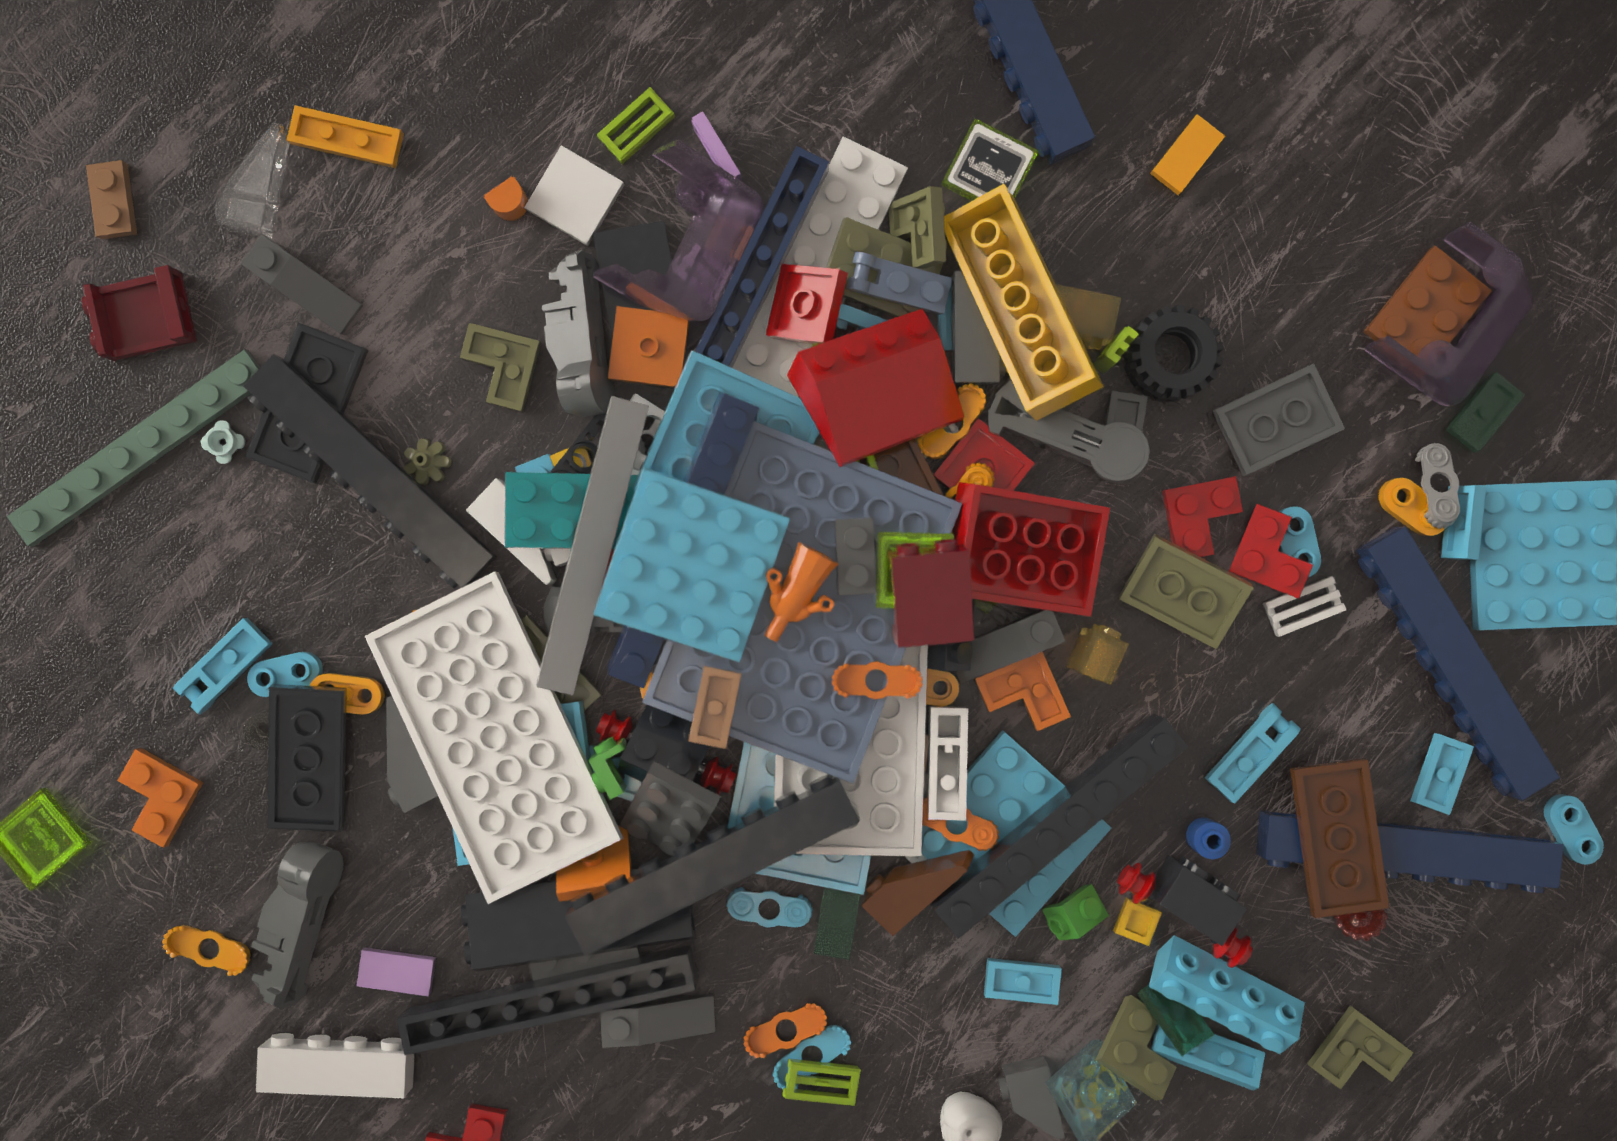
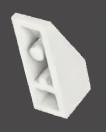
M495 478L466 511L504 545L505 482ZM507 548L544 584L553 585L557 581L551 563L547 561L542 548Z
M929 706L928 819L966 820L968 708Z

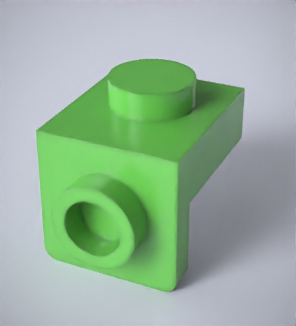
M611 737L594 747L596 753L588 760L594 770L591 777L596 788L601 794L606 792L610 800L622 794L627 787L611 759L613 755L626 748L628 743L625 738L616 742Z
M1092 884L1082 885L1060 903L1047 905L1042 909L1050 930L1060 941L1081 938L1109 916Z

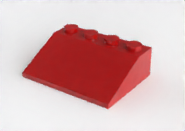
M923 309L798 351L787 374L840 467L962 421L965 417L941 339Z
M958 482L955 501L962 503V506L952 529V539L957 540L958 544H962L969 550L972 599L1091 617L1110 508Z

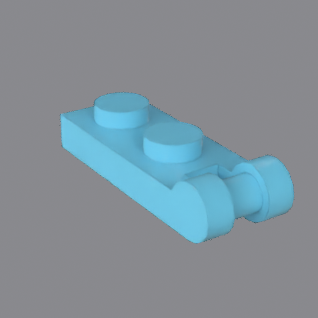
M243 618L174 685L173 689L181 697L185 695L192 702L191 708L200 715L210 708L215 700L273 643L249 618ZM200 679L208 686L204 692L196 686Z
M1274 703L1268 705L1260 713L1254 724L1204 777L1231 803L1235 804L1301 730L1292 720L1288 722L1282 717V711ZM1271 726L1278 732L1273 740L1265 733Z

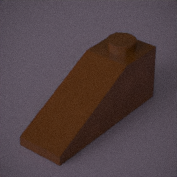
M965 850L895 867L884 877L879 873L865 887L868 894L861 906L894 936L968 871L974 854L970 850Z

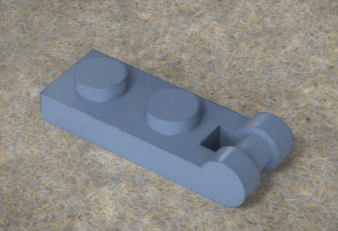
M855 252L853 264L856 266L853 277H849L848 290L912 308L923 309L938 315L944 314L952 278L881 259L871 254ZM870 269L877 271L875 284L867 281Z

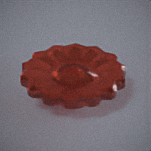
M1385 909L1336 915L1335 919L1337 920V927L1343 930V934L1346 937L1351 936L1355 941L1360 939L1369 941L1371 937H1378L1380 931L1386 928L1385 921L1388 919Z

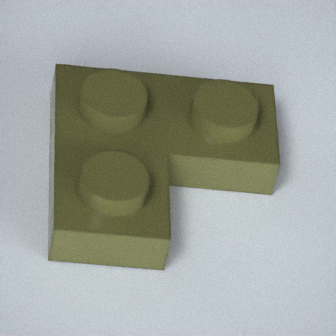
M930 186L893 201L890 204V235L903 240L911 237L912 265L914 268L926 269L946 262L947 243L944 231L945 206L943 203L942 187Z
M469 323L460 358L494 368L486 402L499 407L524 412L541 342Z
M1133 995L1125 996L1095 1061L1155 1101L1162 1100L1177 1067L1147 1047L1161 1014Z
M1349 1006L1307 1064L1332 1084L1342 1089L1362 1060L1393 1082L1413 1052L1352 1006Z

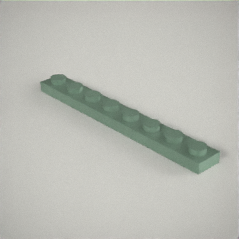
M241 351L9 514L7 518L27 546L37 545L249 396L251 393L243 385L258 371L260 366L249 351Z

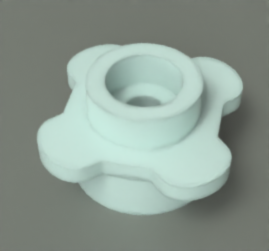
M221 420L216 422L215 427L211 428L201 439V446L204 450H208L211 454L215 455L217 462L227 464L232 460L233 453L245 446V438L243 435L236 434L231 430L230 424L227 421ZM225 439L226 444L222 446L220 441Z

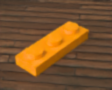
M295 105L286 141L291 145L396 168L404 133L401 129Z

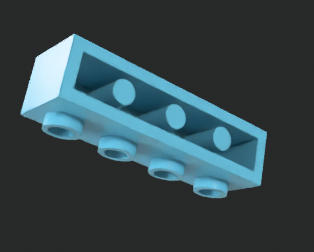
M1175 935L1157 951L1149 984L1150 988L1162 993L1166 998L1175 1000L1195 1010L1199 1015L1208 1017L1228 1027L1232 1032L1241 1034L1261 1044L1265 1049L1281 1054L1299 1040L1305 1002L1237 967H1228L1227 962L1224 960L1216 959L1212 954Z

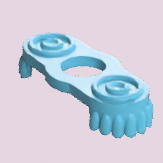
M744 887L735 888L734 891H731L726 903L727 911L733 918L740 921L756 922L767 928L777 925L797 928L804 926L809 922L813 911L811 902L801 894L798 897L780 895L772 890L761 893L745 891ZM765 899H773L780 906L779 914L773 919L763 918L759 913V905Z
M830 1025L825 1027V1030L821 1031L820 1035H814L802 1040L793 1051L777 1062L773 1072L774 1082L777 1083L779 1088L782 1087V1090L786 1088L785 1076L789 1071L787 1066L788 1059L802 1060V1051L807 1046L814 1045L822 1051L823 1057L820 1062L829 1063L841 1053L846 1055L851 1045L850 1035L841 1026ZM798 1071L797 1074H799V1075H809V1076H810L811 1074H817V1073H815V1072H806V1071Z

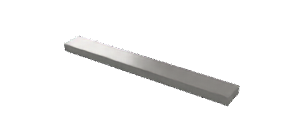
M615 396L610 398L536 682V687L570 695L574 694L594 618V610L600 595L648 413V405Z

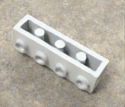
M278 1033L272 1035L271 1038L258 1047L256 1092L405 1098L413 1088L414 1054L404 1056L401 1038H385L381 1042H367L366 1037L351 1036L345 1038L344 1041L331 1040V1037L328 1035H312L308 1039H294L293 1034Z

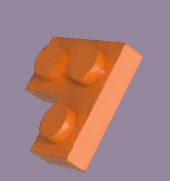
M1043 652L974 678L988 712L1022 699L1036 731L1071 717Z
M142 748L134 750L117 780L149 798L132 831L162 848L169 846L204 783Z

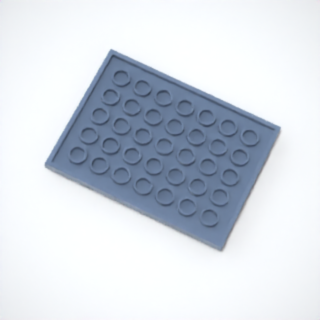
M754 421L724 495L790 518L773 566L782 574L780 585L782 586L792 564L798 542L804 543L836 561L834 520L873 518L877 594L838 595L837 569L835 568L810 601H818L820 596L826 595L832 598L834 608L830 612L821 611L809 614V617L802 621L788 622L778 642H775L764 635L775 616L769 601L772 592L768 582L740 662L667 639L642 703L692 722L704 665L742 673L729 732L730 737L854 784L887 696L881 699H872L865 695H849L845 698L834 690L832 675L840 665L843 666L845 663L849 665H866L877 661L886 665L899 666L906 647L898 648L893 640L892 625L895 624L894 605L879 602L881 537L902 536L911 540H917L922 537H941L940 540L949 539L962 503L856 461L840 467L831 451ZM776 573L771 574L772 579L777 577ZM829 601L823 602V606H827L829 604ZM878 669L870 671L866 675V686L871 691L882 690L887 683L885 673Z

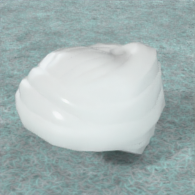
M957 1092L949 1096L942 1106L940 1124L944 1141H999L1002 1133L1001 1115L993 1105L982 1097L968 1092Z

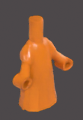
M798 542L795 556L782 586L780 585L782 580L781 572L776 568H770L766 573V578L772 592L769 601L775 616L764 635L772 641L778 642L788 622L802 621L812 613L830 612L834 608V602L829 596L822 595L818 601H810L839 563L822 552ZM776 573L777 577L772 579L771 574ZM824 601H829L827 606H823Z

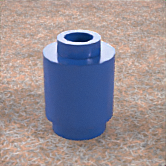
M1210 818L1194 820L1186 831V840L1189 847L1204 858L1218 859L1225 855L1230 848L1231 838L1228 830ZM1213 835L1211 841L1207 844V838Z

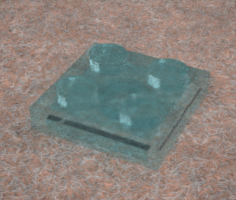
M1091 1040L1045 1082L1078 1141H1098L1137 1104L1124 1079L1095 1061L1103 1044L1101 1040Z

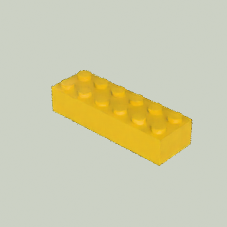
M1002 184L944 216L945 235L1026 412L1037 421L1103 388L1104 386L1017 202L1006 185Z

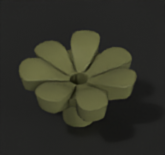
M427 438L418 440L417 449L409 447L404 452L406 458L410 459V463L405 466V471L410 476L416 474V482L423 486L428 484L429 477L437 483L442 482L445 479V474L441 468H449L452 460L449 456H441L445 450V445L442 442L437 441L430 445V440Z

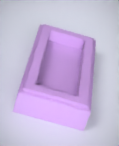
M702 111L692 117V125L696 135L728 188L732 189L741 184V173L704 112Z
M365 947L361 951L357 986L429 996L432 992L436 957Z

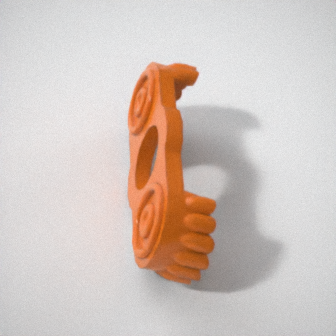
M877 661L866 665H849L845 663L834 671L832 685L834 690L845 698L849 695H865L872 699H881L886 696H904L909 699L920 692V688L923 686V678L920 676L921 673L911 665H886ZM875 669L883 671L887 677L886 686L880 691H871L865 683L866 675Z
M928 796L923 798L922 826H927L941 832L950 841H961L975 847L978 851H987L997 844L999 830L992 820L987 821L978 817L966 808L967 829L961 834H953L947 829L946 820L928 819Z
M807 1003L805 1007L798 1010L779 1013L769 1022L757 1027L752 1026L750 1030L746 1031L744 1036L745 1050L749 1052L750 1056L765 1058L767 1054L779 1049L794 1048L802 1040L813 1035H820L821 1031L825 1030L827 1025L825 1010L815 1003ZM784 1019L793 1021L797 1027V1034L791 1041H782L776 1033L778 1023Z

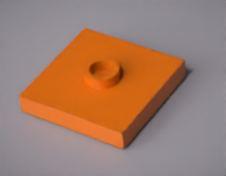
M617 306L608 379L675 388L684 368L690 316Z
M618 826L623 839L556 871V894L559 902L572 900L587 891H591L592 895H595L606 889L604 885L606 882L619 875L625 874L627 879L632 877L630 833L628 830Z

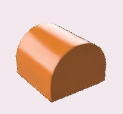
M511 176L484 196L494 212L504 220H517L527 211L524 207L528 202V197L515 177Z

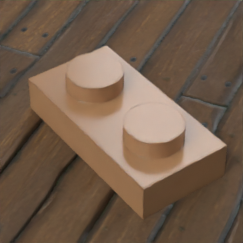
M119 160L86 165L95 236L100 239L137 235L128 164Z
M704 665L689 742L726 749L742 673Z

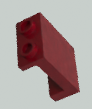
M165 265L154 268L155 274L100 287L93 284L83 285L82 307L87 317L90 318L92 332H90L89 337L94 351L100 357L115 361L197 342L181 271Z
M938 540L934 542V547L920 548L919 543H902L896 546L897 550L887 551L888 560L891 564L895 624L892 625L893 640L898 648L974 641L969 550L962 544H958L957 540Z

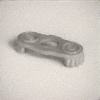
M1432 443L1421 448L1415 460L1417 462L1421 461L1423 476L1421 478V486L1426 494L1428 511L1424 514V517L1428 518L1427 522L1431 523L1432 527L1437 526L1438 529L1442 527L1445 529L1457 520L1460 513L1457 493L1459 479L1453 469L1450 451L1442 444ZM1442 474L1446 476L1450 482L1449 490L1447 492L1434 490L1430 484L1432 475Z

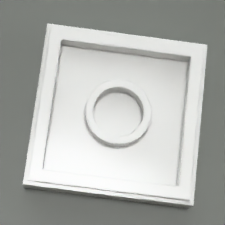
M560 146L524 208L589 246L594 238L593 233H597L625 184L579 155Z

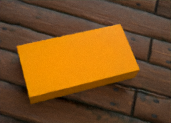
M1196 114L1150 174L1175 194L1179 195L1224 139L1225 135Z

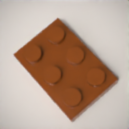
M1435 245L1428 250L1363 332L1420 377L1426 374L1492 290Z

